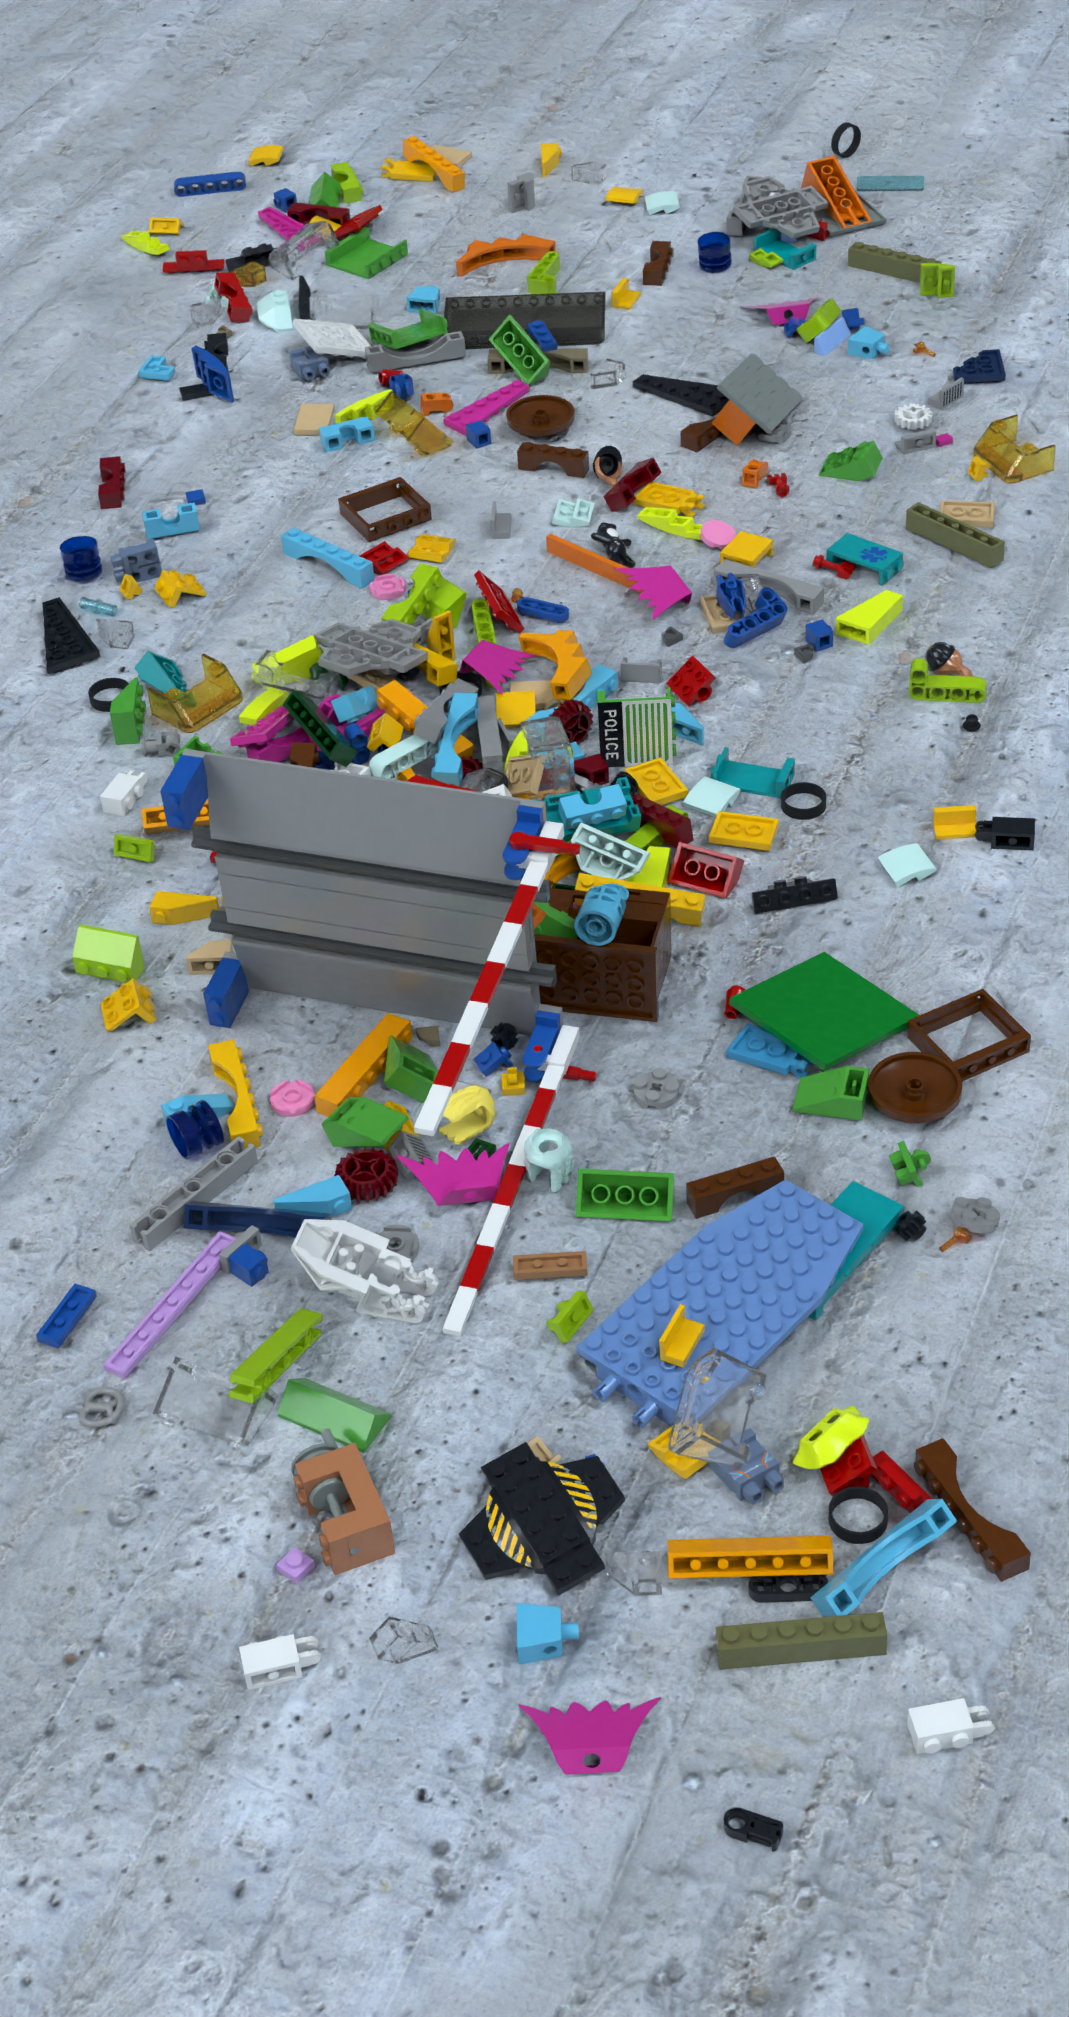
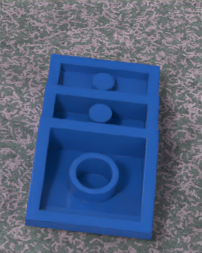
M197 345L192 347L196 376L202 379L203 385L208 386L209 393L233 403L234 396L230 374L224 364Z

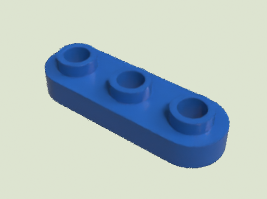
M529 597L521 598L517 601V610L523 615H530L556 623H563L569 619V609L566 606Z

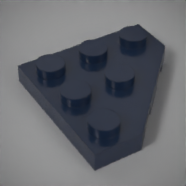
M1000 349L982 350L978 353L977 357H971L964 361L961 367L956 366L953 368L952 375L954 381L961 377L964 378V384L967 382L1005 381L1006 373Z

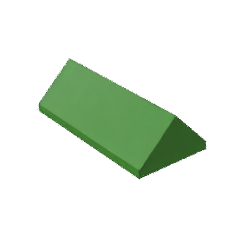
M324 171L311 187L309 204L339 207L340 183Z
M508 315L489 338V341L521 379L531 386L548 376L550 360L511 315Z
M578 1168L576 1217L672 1221L675 1200L674 1173Z
M306 1378L288 1379L277 1413L278 1417L320 1435L324 1429H330L335 1441L346 1446L355 1443L358 1450L365 1453L391 1418V1413Z

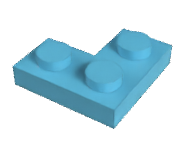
M151 355L138 373L141 378L168 381L175 374V367L165 366L167 363L166 357Z

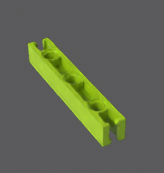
M302 1308L295 1312L231 1373L230 1382L238 1384L229 1391V1398L253 1404L321 1337L322 1330L314 1327L317 1323L322 1322L323 1314Z

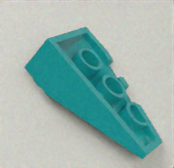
M147 651L134 667L139 674L138 677L143 682L151 684L177 701L195 707L196 702L191 692L186 689L187 683L184 680L182 681L183 674L172 659Z

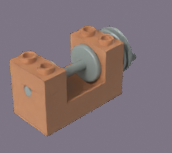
M324 1429L321 1432V1436L325 1443L312 1445L299 1453L292 1462L291 1472L298 1490L296 1495L300 1507L305 1506L309 1516L331 1509L334 1518L320 1523L322 1534L318 1535L323 1549L321 1554L325 1566H331L334 1575H338L395 1554L391 1521L356 1444L353 1443L338 1448L331 1430ZM341 1504H345L348 1513L343 1512Z

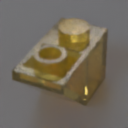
M254 261L231 271L239 279L241 287H255L267 281L265 266Z

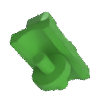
M904 1141L897 1143L900 1150L888 1156L894 1169L906 1165V1167L895 1171L901 1186L913 1181L916 1187L923 1185L917 1169H927V1165L931 1161L929 1153L924 1150L915 1149L911 1155Z

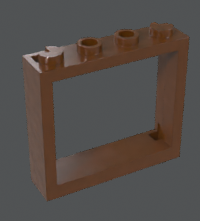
M401 477L338 498L340 514L368 542L432 520L430 504ZM398 497H402L413 508L368 524L357 513Z
M984 989L970 993L908 1020L907 1038L921 1052L933 1054L948 1061L956 1068L962 1082L1030 1052L1031 1035ZM977 1012H981L1007 1037L1002 1041L953 1062L927 1034Z

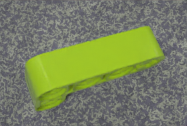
M547 252L528 274L527 284L530 294L554 296L557 293L555 275L560 270L558 252Z
M831 297L818 308L809 320L800 325L796 330L805 343L826 330L839 315L841 309Z
M917 658L911 662L909 696L914 700L980 703L987 696V681L982 677L928 675V662L922 658Z

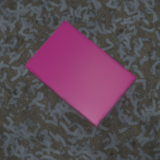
M948 433L936 436V445L938 447L953 443V437Z

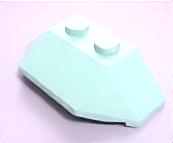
M277 290L271 292L256 303L261 323L273 328L277 333L293 331L287 291Z
M581 822L571 839V843L580 845V853L576 855L580 869L590 875L626 881L641 872L650 855L649 852Z

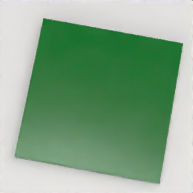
M822 952L729 999V1005L824 1071L908 1027V1020L920 1016L826 952Z

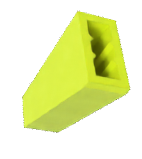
M885 590L839 615L836 618V634L869 645L902 612L903 595Z
M311 635L253 663L254 672L252 677L256 683L261 684L263 689L310 678L309 669L315 663H319V658L324 653V650L320 644L316 643L314 635Z
M649 846L646 851L650 855L641 872L626 881L666 888L671 865L670 848Z

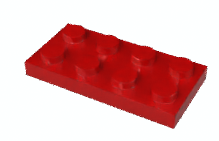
M377 205L352 217L332 232L334 239L337 237L342 239L351 232L356 233L360 231L367 223H370L379 216L378 213L383 210L381 205Z
M478 570L474 574L477 580L476 585L483 591L481 594L488 601L487 605L493 610V616L499 621L502 619L508 629L511 631L514 629L520 634L525 628L505 592Z

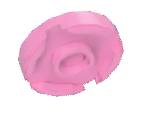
M720 520L705 522L700 531V537L705 544L712 548L715 546L719 547L721 550L736 536V531L733 527Z
M394 574L377 576L373 582L369 583L370 594L381 600L398 598L406 591L405 580L400 576L399 578L395 577Z
M289 1080L283 1081L276 1085L270 1093L271 1107L277 1114L282 1116L294 1117L302 1115L314 1106V1089L308 1082L302 1080H295V1082L290 1083Z

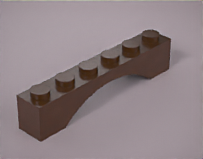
M715 418L690 424L681 430V447L699 452L723 435L712 424Z
M941 1438L916 1449L914 1462L916 1473L920 1477L923 1476L928 1483L930 1492L934 1496L937 1495L939 1499H943L957 1520L956 1524L962 1534H966L971 1541L974 1551L977 1554L980 1553L984 1558L988 1570L992 1574L995 1573L1001 1582L1029 1570L1031 1552L1018 1535L986 1520L965 1499L956 1476L957 1455L945 1439Z

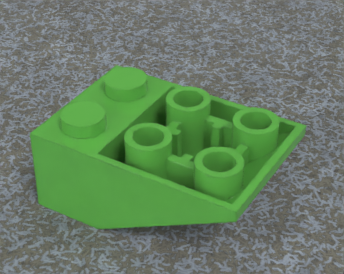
M865 441L856 447H847L841 452L830 453L819 475L861 481L875 476L883 457L874 441L868 443Z
M138 677L134 678L111 702L110 717L116 745L139 744L140 736L143 735L146 702L142 701L143 686L139 685Z
M390 1035L384 1084L423 1103L433 1085L438 1069L429 1054Z
M844 1066L800 1077L792 1112L862 1121L868 1095L870 1069Z
M348 1097L321 1125L333 1147H382L389 1142V1138L394 1133L402 1129V1125L409 1118L407 1115L366 1097Z

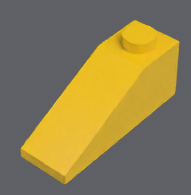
M558 143L541 144L543 178L559 164V158L562 157V148L558 147Z
M449 610L433 617L426 644L427 649L453 661L456 660L452 613Z
M157 891L149 909L152 923L175 925L209 918L213 909L219 910L218 898L215 896Z

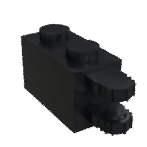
M992 817V821L981 820L975 825L976 840L991 842V849L1034 851L1035 818Z

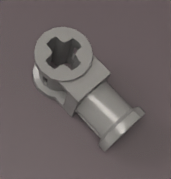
M168 731L165 734H157L156 739L141 738L143 755L158 752L159 756L167 755L174 757L181 750L179 744L181 741L180 734L175 731Z

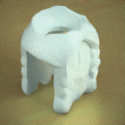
M551 1128L536 1129L525 1141L524 1164L528 1172L527 1178L529 1182L533 1183L542 1169L546 1168L551 1172V1191L553 1193L559 1191L562 1184L568 1182L569 1175L574 1171L573 1148L568 1136ZM549 1142H554L558 1148L549 1151Z

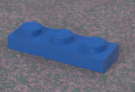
M534 321L527 324V330L542 352L558 349L557 342L543 321Z
M74 1283L36 1334L37 1341L59 1349L96 1299V1290Z

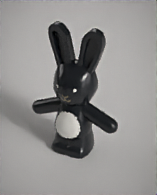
M601 523L597 533H592L591 538L603 543L610 560L619 563L621 559L627 567H635L636 562L629 557L626 551V546H630L632 541L630 539H619V533L616 531L617 527L615 524Z

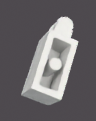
M130 770L127 774L118 773L100 795L103 812L125 816L142 796L143 787L148 780V775L141 772L137 776L134 770Z
M294 1634L278 1636L267 1641L253 1642L239 1647L247 1689L252 1690L302 1678L301 1668L318 1664L322 1658L318 1650H313L317 1648L318 1639L315 1636L295 1639Z
M964 1698L908 1709L907 1726L917 1754H932L952 1747L962 1748L968 1744H973V1738L990 1735L995 1730L992 1721L976 1722L988 1717L990 1714L988 1708L984 1705L967 1708Z

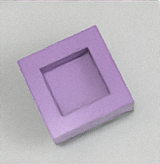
M294 1547L276 1566L278 1572L298 1584L315 1568V1562L312 1558Z

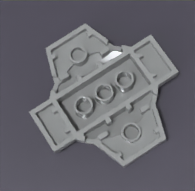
M771 176L743 183L747 203L734 206L733 212L749 228L759 227L761 230L774 228L792 239L819 232L820 226L814 213L815 211L828 208V202L812 186L801 189L793 188L791 191L785 189V184Z
M393 619L372 624L370 630H361L360 626L351 627L337 622L314 635L316 643L321 644L323 647H328L319 658V666L329 671L341 673L343 676H352L368 670H377L385 675H390L396 670L399 673H406L428 659L427 651L413 647L422 636L421 628Z

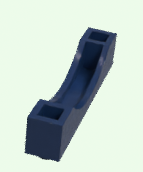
M192 1201L185 1204L184 1228L246 1231L253 1225L259 1229L260 1233L296 1238L304 1219L332 1220V1214Z

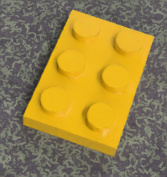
M661 757L624 769L625 772L629 773L637 781L639 787L637 791L640 795L660 805L679 800L688 795L686 786Z
M718 811L709 834V843L770 851L779 827V819Z

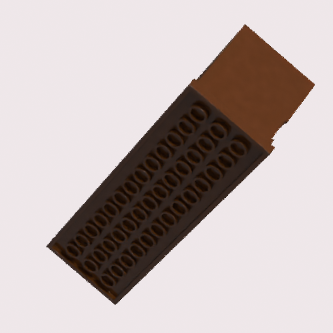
M549 880V906L560 912L564 911L568 913L569 917L576 919L580 908H573V898L584 899L587 892L552 888L553 881ZM627 888L629 897L625 901V912L615 938L610 943L602 946L590 945L579 937L573 939L534 934L537 963L556 965L557 976L555 987L539 985L540 1003L562 1007V1011L568 1013L657 1022L659 1018L658 998L672 956L670 893Z

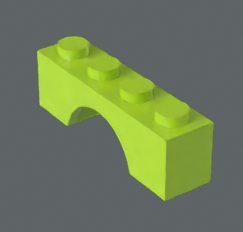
M348 162L331 164L332 178L340 183L341 197L344 203L362 201L363 187L362 185L360 186V181L357 179L353 167H350Z
M420 563L410 576L415 584L414 592L406 600L390 604L381 617L382 621L393 619L413 625L444 581L438 567Z

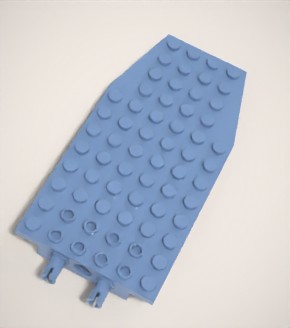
M787 1180L778 1183L709 1223L576 1347L577 1354L596 1365L597 1378L602 1381L593 1389L594 1396L598 1400L600 1399L601 1402H605L614 1391H618L641 1406L632 1415L634 1423L641 1428H644L656 1416L670 1426L681 1420L695 1429L824 1301L829 1287H832L839 1269H842L847 1255L852 1252L861 1236L863 1223ZM680 1304L685 1305L686 1319L705 1324V1332L684 1368L660 1360L659 1340Z

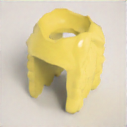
M476 1084L459 1089L456 1093H453L443 1113V1117L449 1118L448 1120L451 1122L441 1127L439 1133L447 1135L448 1140L453 1141L456 1145H462L467 1140L476 1137L477 1134L489 1129L493 1125L497 1113L494 1107L495 1101L488 1089Z

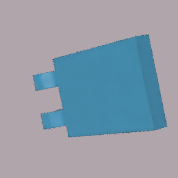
M748 1023L726 1050L727 1058L784 1075H788L791 1071L799 1079L800 1077L808 1076L809 1072L805 1071L808 1064L815 1065L764 1028Z

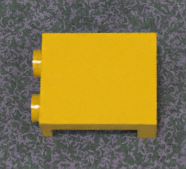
M740 531L720 552V564L726 559L756 568V564L764 555L770 557L773 555V539Z

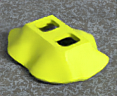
M854 1406L844 1409L833 1408L799 1441V1449L792 1463L809 1470H817L834 1463L852 1442L859 1439L865 1433L869 1424V1418L860 1414Z

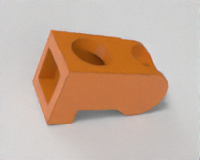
M421 393L420 409L423 416H430V411L447 413L453 409V401L448 393Z
M756 459L750 461L742 470V486L757 488L759 481L767 474L768 462H759Z

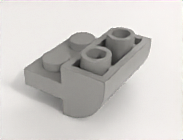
M528 172L519 175L517 180L507 183L509 211L511 213L524 209L530 211L535 207L534 176L532 173Z

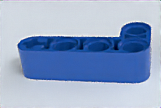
M769 587L762 588L755 602L757 611L729 625L723 639L726 646L736 648L782 624L788 607L773 589Z
M351 723L344 729V737L358 752L350 763L362 765L370 758V749L367 748L368 736L358 724ZM320 751L321 762L317 763V768L334 770L335 761L329 759L323 751Z

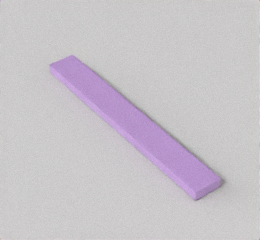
M219 1231L103 1364L104 1369L125 1379L221 1268L219 1254L237 1238Z

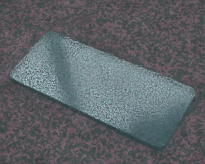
M924 176L857 177V191L924 190Z

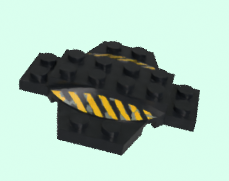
M525 1442L480 1467L492 1489L488 1496L487 1505L459 1533V1536L485 1580L519 1573V1569L528 1568L534 1570L537 1574H545L557 1594L560 1595L606 1569L604 1562L593 1547L596 1540V1530L599 1524L603 1525L625 1502V1497L598 1456L558 1465L552 1462L540 1461L528 1443Z

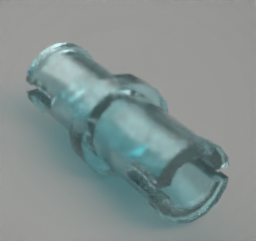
M86 597L80 599L79 607L81 609L113 617L117 613L116 605L104 603L100 599L93 600Z

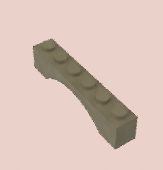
M588 348L556 349L543 352L550 360V368L564 370L569 373H587ZM489 349L487 359L489 374H506L514 371L497 349Z

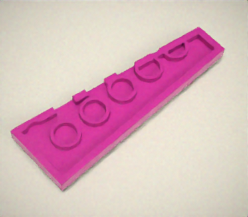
M272 207L258 211V217L297 248L298 251H306L308 248L317 246L325 241L323 235L307 230V226Z
M519 380L513 381L511 384L443 419L444 425L466 436L467 424L479 420L482 422L489 421L491 415H497L500 413L501 408H507L529 392V385Z
M281 705L273 712L267 714L266 718L256 721L257 724L248 726L246 733L245 731H240L231 737V746L238 745L239 748H244L251 743H257V745L266 744L270 738L275 737L276 733L282 731L283 727L294 720V717Z

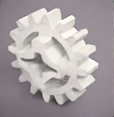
M903 405V408L898 407V410H895L894 421L897 422V426L901 425V428L907 427V430H917L918 427L923 429V426L928 427L929 423H932V411H930V408H926L925 405Z

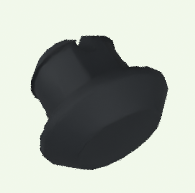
M974 714L968 715L963 723V728L970 732L977 731L981 727L977 716Z

